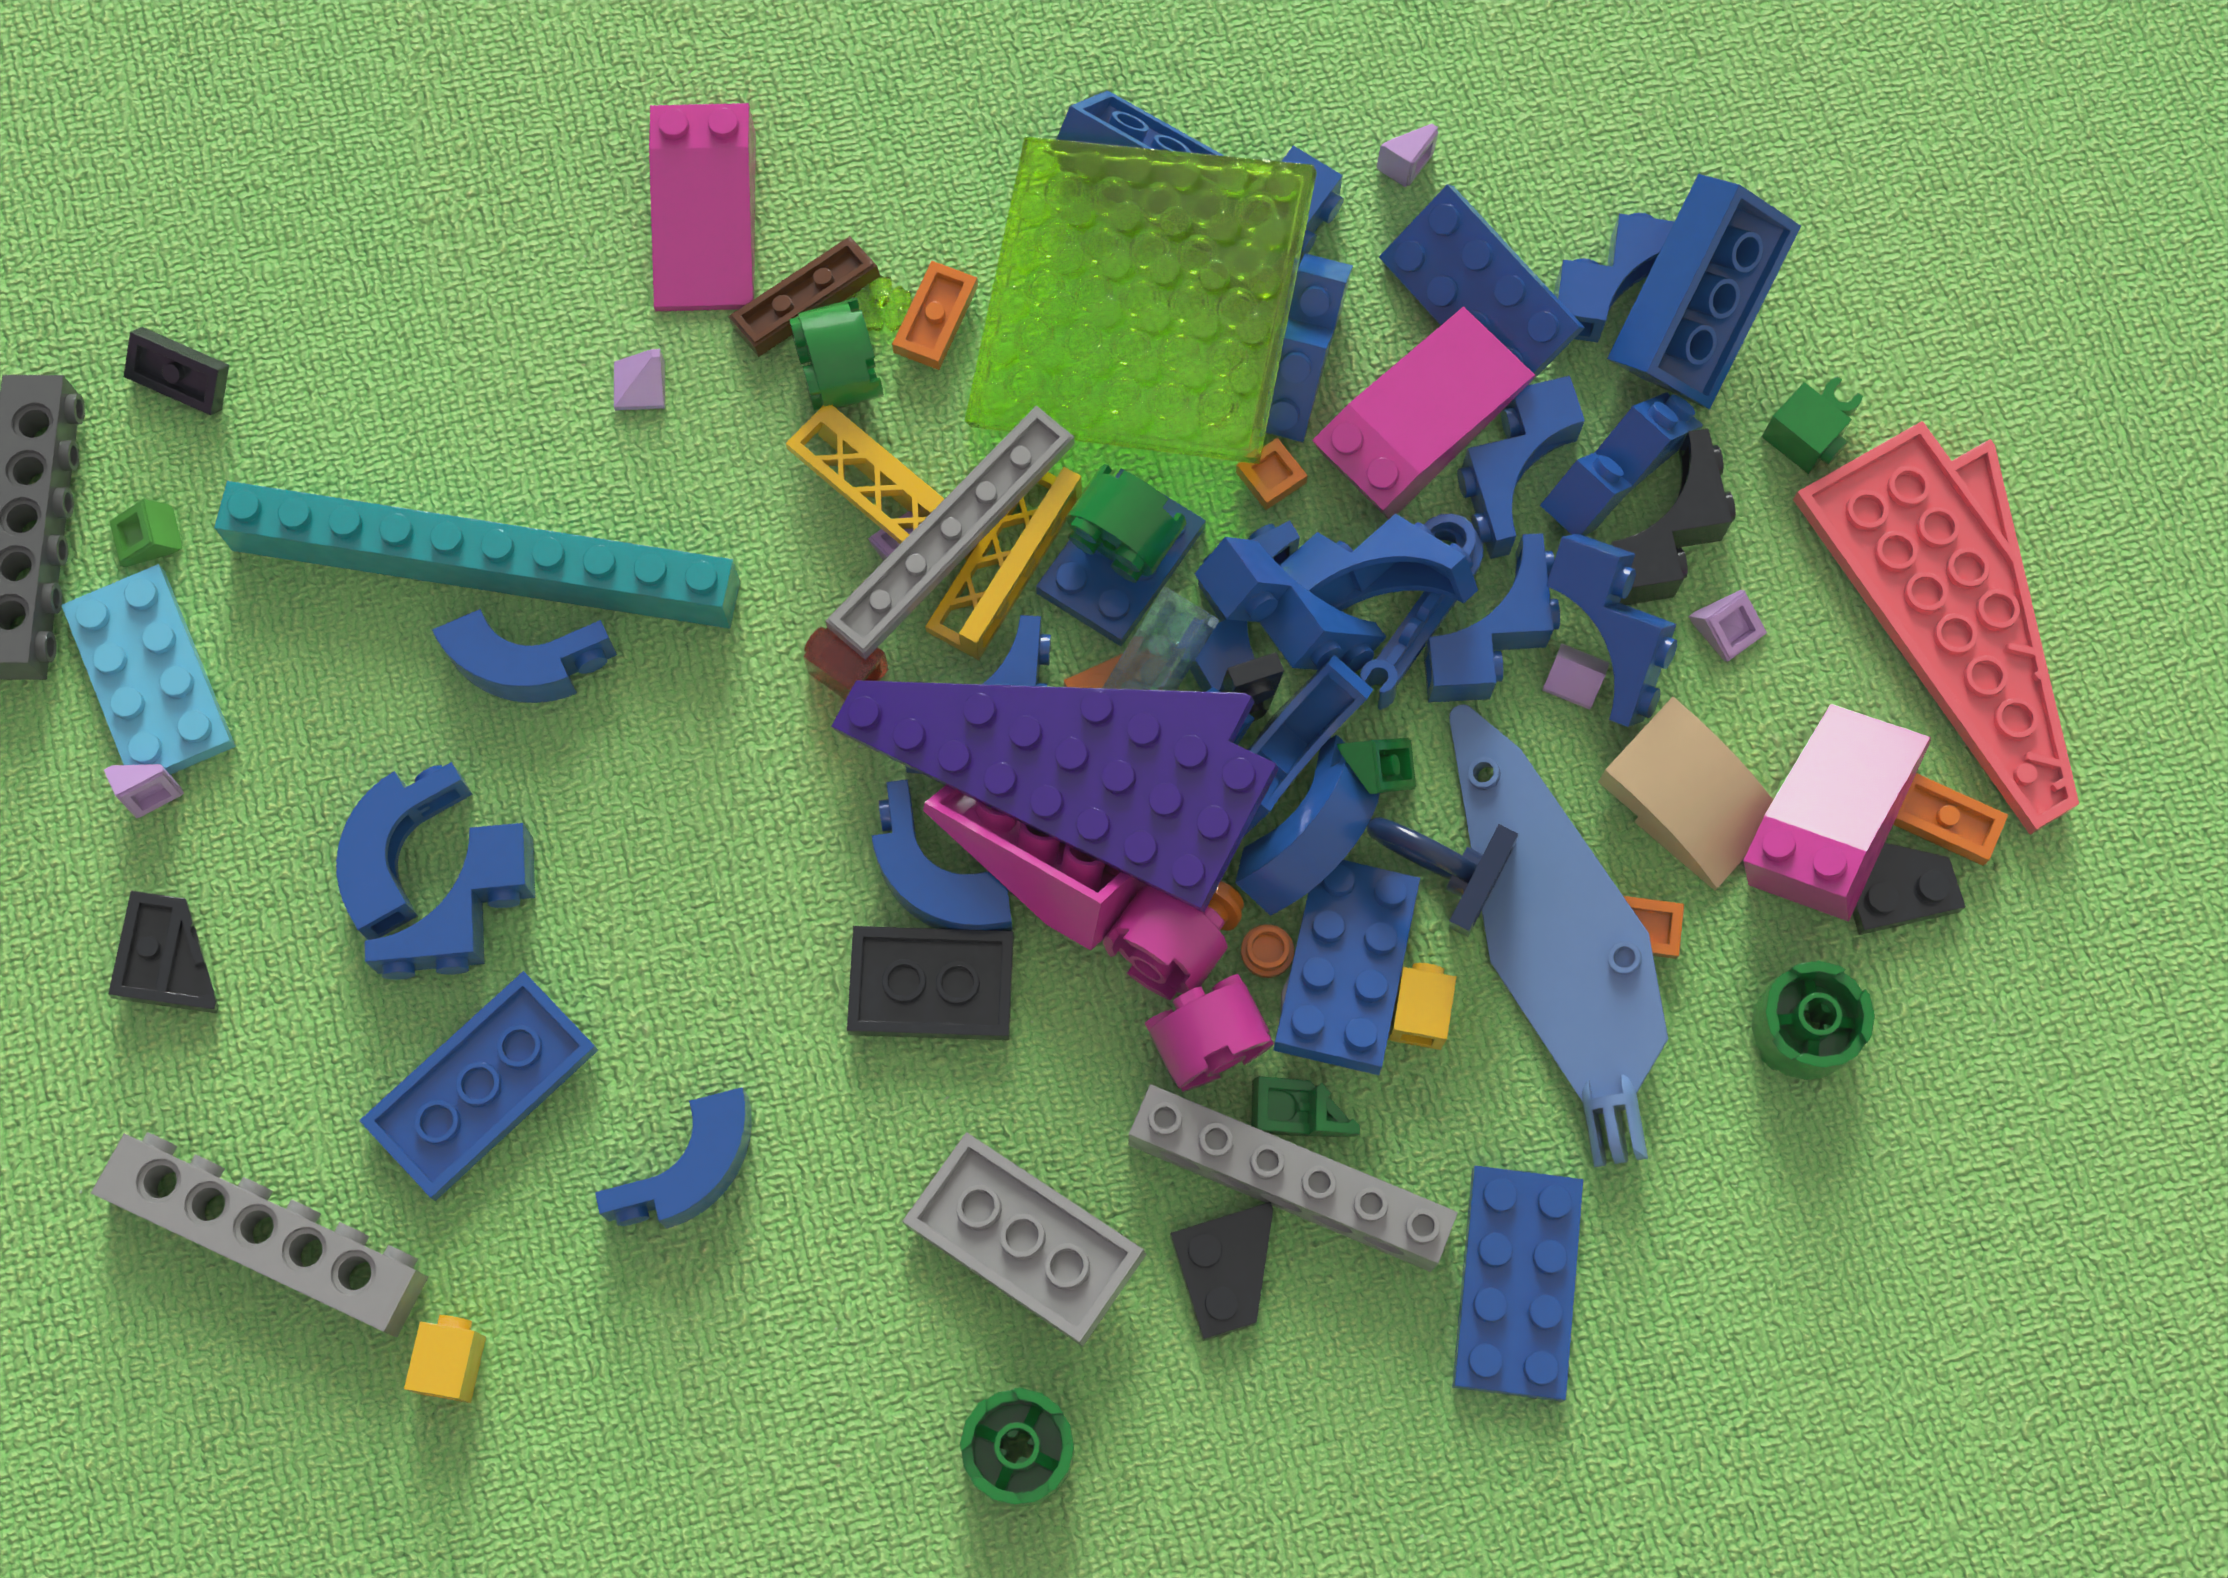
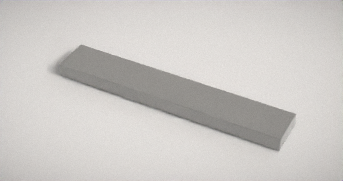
M1035 406L825 621L827 628L866 660L1075 444L1074 436L1038 406Z

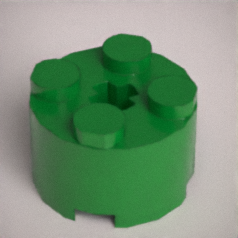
M857 298L798 313V317L789 319L800 364L810 362V365L802 367L814 411L819 410L823 405H833L838 409L883 397L880 377L877 378L874 369L876 367L874 351L862 310H859Z
M1104 464L1098 469L1066 516L1067 522L1072 529L1068 539L1087 554L1093 555L1098 550V552L1113 561L1111 568L1118 575L1128 581L1137 583L1141 575L1147 577L1153 575L1186 526V519L1182 513H1176L1172 517L1164 510L1163 506L1168 501V498L1147 482L1125 470L1119 478L1111 476L1109 474L1112 472V469L1109 465Z
M1819 960L1796 964L1787 972L1777 977L1765 989L1754 1006L1751 1027L1755 1045L1760 1051L1761 1060L1772 1070L1780 1071L1786 1076L1803 1080L1828 1077L1858 1056L1864 1045L1872 1037L1875 1014L1870 994L1866 989L1862 991L1857 982L1844 973L1846 969L1840 965ZM1806 1013H1810L1812 1022L1820 1023L1818 1029L1811 1027L1806 1022L1804 1017Z
M1020 1387L997 1392L988 1399L979 1402L965 1421L960 1440L963 1467L974 1486L993 1502L1015 1508L1037 1505L1057 1493L1070 1474L1075 1454L1071 1426L1061 1408L1044 1394ZM1020 1433L1026 1434L1030 1437L1027 1442L1028 1447L1034 1449L1030 1458L1020 1457L1016 1463L1006 1460L1009 1452L1002 1449L1006 1439L1016 1441Z

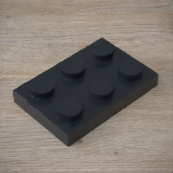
M853 926L847 1019L848 1035L1009 1040L1014 932Z

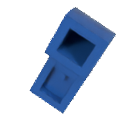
M481 609L432 629L437 641L453 665L467 680L489 694L510 701L524 703L550 702L577 694L570 675L577 672L581 674L594 672L602 668L607 663V659L617 655L601 620L551 642L533 646L518 645L501 638L492 630Z
M741 1087L690 1100L693 1118L692 1134L689 1144L680 1159L668 1170L657 1176L595 1192L599 1214L607 1221L616 1220L617 1226H627L649 1219L648 1211L656 1209L658 1221L668 1229L696 1217L714 1204L736 1178L747 1154L751 1136L752 1115L750 1099L744 1088Z

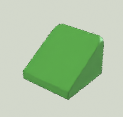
M142 499L109 521L119 564L122 567H129L164 557L182 549L175 513L169 504Z

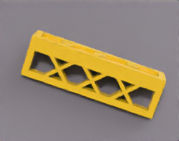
M823 405L786 442L787 449L899 544L910 535L904 529H913L914 531L944 500L941 495L833 405ZM818 433V436L834 448L837 454L815 455L805 445ZM845 465H854L871 479L875 486H851L845 481ZM829 466H838V474ZM891 496L907 511H911L913 518H889L882 512V497ZM866 497H875L876 506ZM974 548L965 556L966 560L969 558Z
M1066 467L1062 468L1058 476L1047 472L1037 482L1049 489L1037 509L1027 511L1023 497L976 545L926 624V632L980 660L1066 522V516L1082 494L1081 475ZM1019 504L1021 513L1012 515ZM1024 523L1025 529L1013 548L1001 552L997 537L1002 529ZM993 545L995 554L986 556ZM998 564L999 570L986 591L975 593L971 578L976 570ZM967 586L969 595L960 597ZM973 606L971 615L959 633L942 625L951 610Z

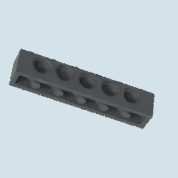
M2 375L0 390V680H47L48 664L53 662L56 656V639L53 634L54 615L58 614L62 607V591L58 582L60 566H64L68 558V544L64 536L66 518L72 516L74 509V499L70 483L72 471H76L79 466V448L76 443L77 426L83 423L85 417L83 397L74 389L64 375ZM48 427L43 435L34 438L40 429ZM43 473L37 482L28 485L35 475ZM37 520L31 530L22 533L23 528L29 522ZM31 567L29 574L25 578L16 581L18 574L22 570ZM25 615L22 624L10 630L12 622L16 618Z

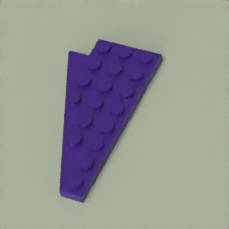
M856 680L831 726L838 733L1202 912H1205L1279 770L1276 763L1233 743L1254 704L1252 696L1245 693Z

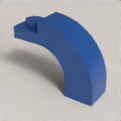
M1338 735L1328 739L1320 748L1312 785L1298 808L1276 829L1243 848L1235 883L1270 916L1302 898L1321 883L1342 862L1365 831L1376 809L1380 793L1369 794L1338 750L1337 744L1345 743Z
M452 762L445 766H432L422 771L415 778V783L406 786L395 771L375 784L361 798L345 824L339 841L336 859L338 887L342 901L353 923L367 940L378 939L418 916L400 883L398 859L405 840L416 827L473 795L464 778Z
M908 780L886 782L888 799L879 800L882 831H892V833L871 835L881 874L896 900L915 918L935 929L1013 931L1008 889L990 872L957 874L941 869L928 860L916 841Z

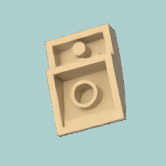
M1674 697L1661 708L1613 760L1598 781V783L1638 816L1635 823L1714 891L1745 858L1764 815L1773 802L1772 797L1739 758L1704 723Z

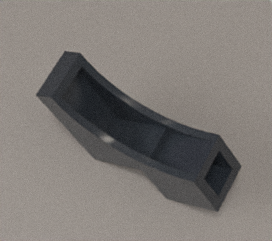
M1708 428L1688 431L1679 450L1681 482L1677 501L1672 508L1649 528L1633 536L1612 541L1610 544L1635 554L1631 568L1636 570V577L1628 596L1625 599H1620V603L1623 605L1673 598L1688 574L1686 555L1681 547L1722 541L1731 523L1735 520L1736 509L1733 496L1730 491H1724L1720 476L1723 474L1724 469L1722 452L1718 445H1712Z

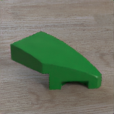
M1258 1076L1252 1080V1127L1272 1135L1355 1137L1360 1135V1125L1353 1118L1351 1120L1348 1119L1329 1097L1332 1093L1323 1083L1315 1086L1310 1080Z

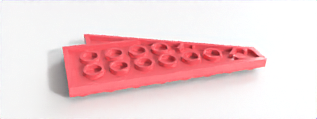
M1921 421L1799 490L1794 496L1793 501L2027 832L2031 835L2073 810L2079 804L1996 447L1992 440L1989 439L1951 461L1925 423Z

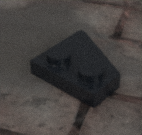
M1884 843L1852 914L1859 935L1959 913L1966 906L1949 857Z
M138 891L130 892L108 992L111 999L217 1013L219 1005L190 907L185 898Z
M1271 1202L1170 1233L1203 1341L1254 1326L1257 1323L1273 1215Z

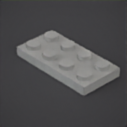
M967 1132L902 1221L907 1228L1082 1347L1146 1256L1144 1249Z

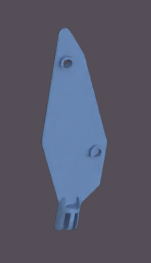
M1458 705L1450 712L1449 720L1471 849L1484 854L1498 824L1518 833L1516 845L1482 909L1490 962L1582 1100L1594 1167L1606 1166V1153L1599 1114H1604L1609 1147L1615 1164L1628 1161L1627 1144L1621 1111L1626 1110L1632 1148L1636 1159H1648L1637 1092L1669 1039L1649 932L1523 751L1470 706ZM1483 768H1493V776L1489 781H1478V774Z

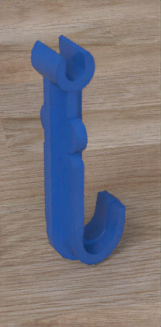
M1452 513L1440 514L1429 519L1424 525L1437 539L1453 542L1466 551L1473 562L1471 571L1473 576H1475L1483 560V542L1480 540L1479 534L1474 529L1472 523L1463 516ZM1424 591L1379 656L1374 660L1368 661L1363 666L1360 678L1370 687L1373 685L1382 686L1379 690V710L1387 708L1393 703L1397 685L1426 646L1429 637L1433 636L1457 602L1456 599L1443 594Z

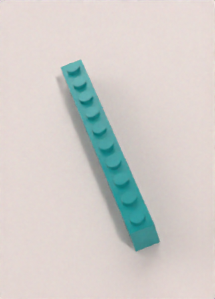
M227 481L214 529L230 549L235 552L728 629L731 628L740 586V579L734 561L729 558Z

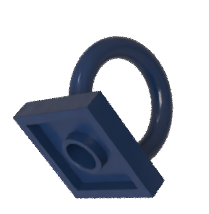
M1382 817L1371 819L1367 825L1369 836L1384 847L1450 880L1446 890L1461 897L1449 920V928L1466 937H1469L1518 838V833L1498 824L1484 854L1467 847L1463 855L1415 830Z

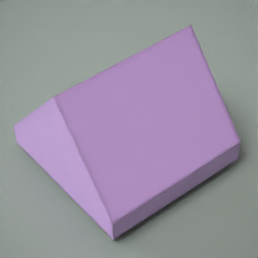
M1561 643L1542 691L1590 710L1605 678L1609 662Z

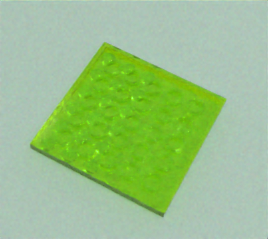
M1024 137L964 421L973 428L1011 432L1035 406H1038L1072 434L1074 441L1259 464L1317 175L1314 165Z

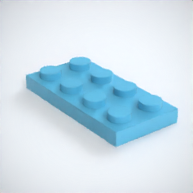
M159 564L61 605L124 765L161 764L171 775L236 747L166 572Z

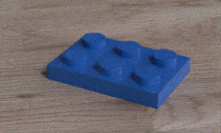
M1121 468L1115 477L1119 478L1124 469ZM1164 495L1168 498V501L1163 506V509L1172 517L1176 513H1182L1187 524L1153 575L1148 577L1141 575L1137 583L1128 581L1111 568L1113 561L1098 552V550L1093 555L1087 554L1069 540L1036 585V594L1121 647L1205 529L1206 520Z

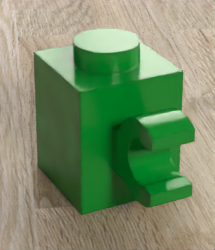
M1838 376L1832 378L1826 384L1821 395L1807 383L1803 382L1772 416L1761 436L1807 474L1821 460L1829 465L1847 445L1848 441L1842 435L1852 421L1850 416L1855 413L1863 398L1860 393H1857L1849 402L1837 400L1834 393L1842 381Z

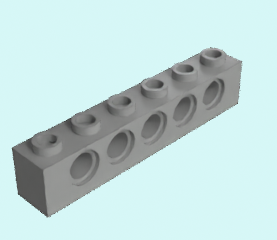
M1151 1084L1129 1132L1128 1145L1262 1202H1271L1274 1207L1429 1272L1439 1263L1458 1214L1457 1211Z
M149 1132L146 1133L142 1141L125 1133L123 1134L91 1194L387 1334L398 1337L428 1279V1276L413 1269L418 1261L417 1258L390 1245L387 1246L383 1254L365 1246L370 1236L339 1222L335 1231L317 1224L321 1213L292 1199L286 1209L268 1201L273 1192L272 1190L245 1177H242L238 1186L220 1178L225 1168L196 1154L190 1164L173 1156L177 1148L176 1145ZM175 1172L177 1177L175 1189L168 1196L160 1198L158 1195L159 1182L165 1175ZM217 1195H223L225 1198L223 1212L216 1219L207 1221L205 1209L208 1202ZM271 1217L274 1224L271 1236L266 1241L256 1244L253 1239V1231L256 1224L264 1218ZM313 1240H320L322 1244L321 1257L315 1264L304 1267L301 1261L303 1248ZM368 1262L371 1267L369 1282L358 1290H352L349 1283L351 1271L358 1264Z

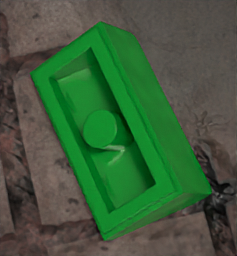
M1409 738L1378 739L1337 744L1341 755L1369 794L1415 789L1416 779L1412 743Z

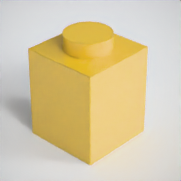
M1414 963L1412 968L1403 967L1388 1041L1441 1050L1448 1037L1457 976L1444 974V968L1429 963Z
M439 1315L437 1324L420 1322L404 1389L420 1395L471 1403L486 1336L472 1331V1321L464 1318Z

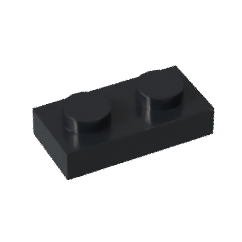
M144 327L130 332L124 378L209 415L222 410L229 364Z
M1277 652L1227 668L1219 692L1245 693L1252 696L1254 704L1249 714L1255 718L1254 721L1262 718L1267 713V710H1269L1284 673V668Z

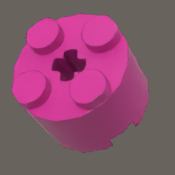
M1149 885L1139 889L1103 940L1104 947L1110 957L1115 956L1119 951L1132 964L1127 972L1131 978L1148 990L1168 1000H1172L1177 992L1184 994L1191 989L1201 987L1228 948L1225 937L1220 932L1225 922L1216 911L1207 906L1205 912H1202Z
M1239 974L1220 981L1212 987L1213 992L1205 994L1202 987H1196L1173 1000L1176 1008L1175 1011L1173 1009L1166 1010L1145 1022L1149 1035L1173 1082L1176 1083L1179 1089L1181 1088L1182 1092L1201 1087L1221 1078L1219 1073L1235 1066L1241 1061L1243 1065L1248 1064L1274 1045L1269 1035L1270 1031Z

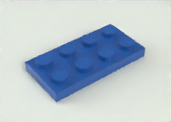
M1447 184L1379 256L1384 264L1440 325L1464 306L1536 377L1585 328L1452 185Z
M1342 860L1321 883L1308 892L1273 1051L1380 1075L1420 877Z
M523 971L359 1121L424 1192L436 1201L588 1061L598 1049Z
M1474 1166L1472 1168L1452 1388L1560 1402L1566 1400L1583 1179L1483 1166Z

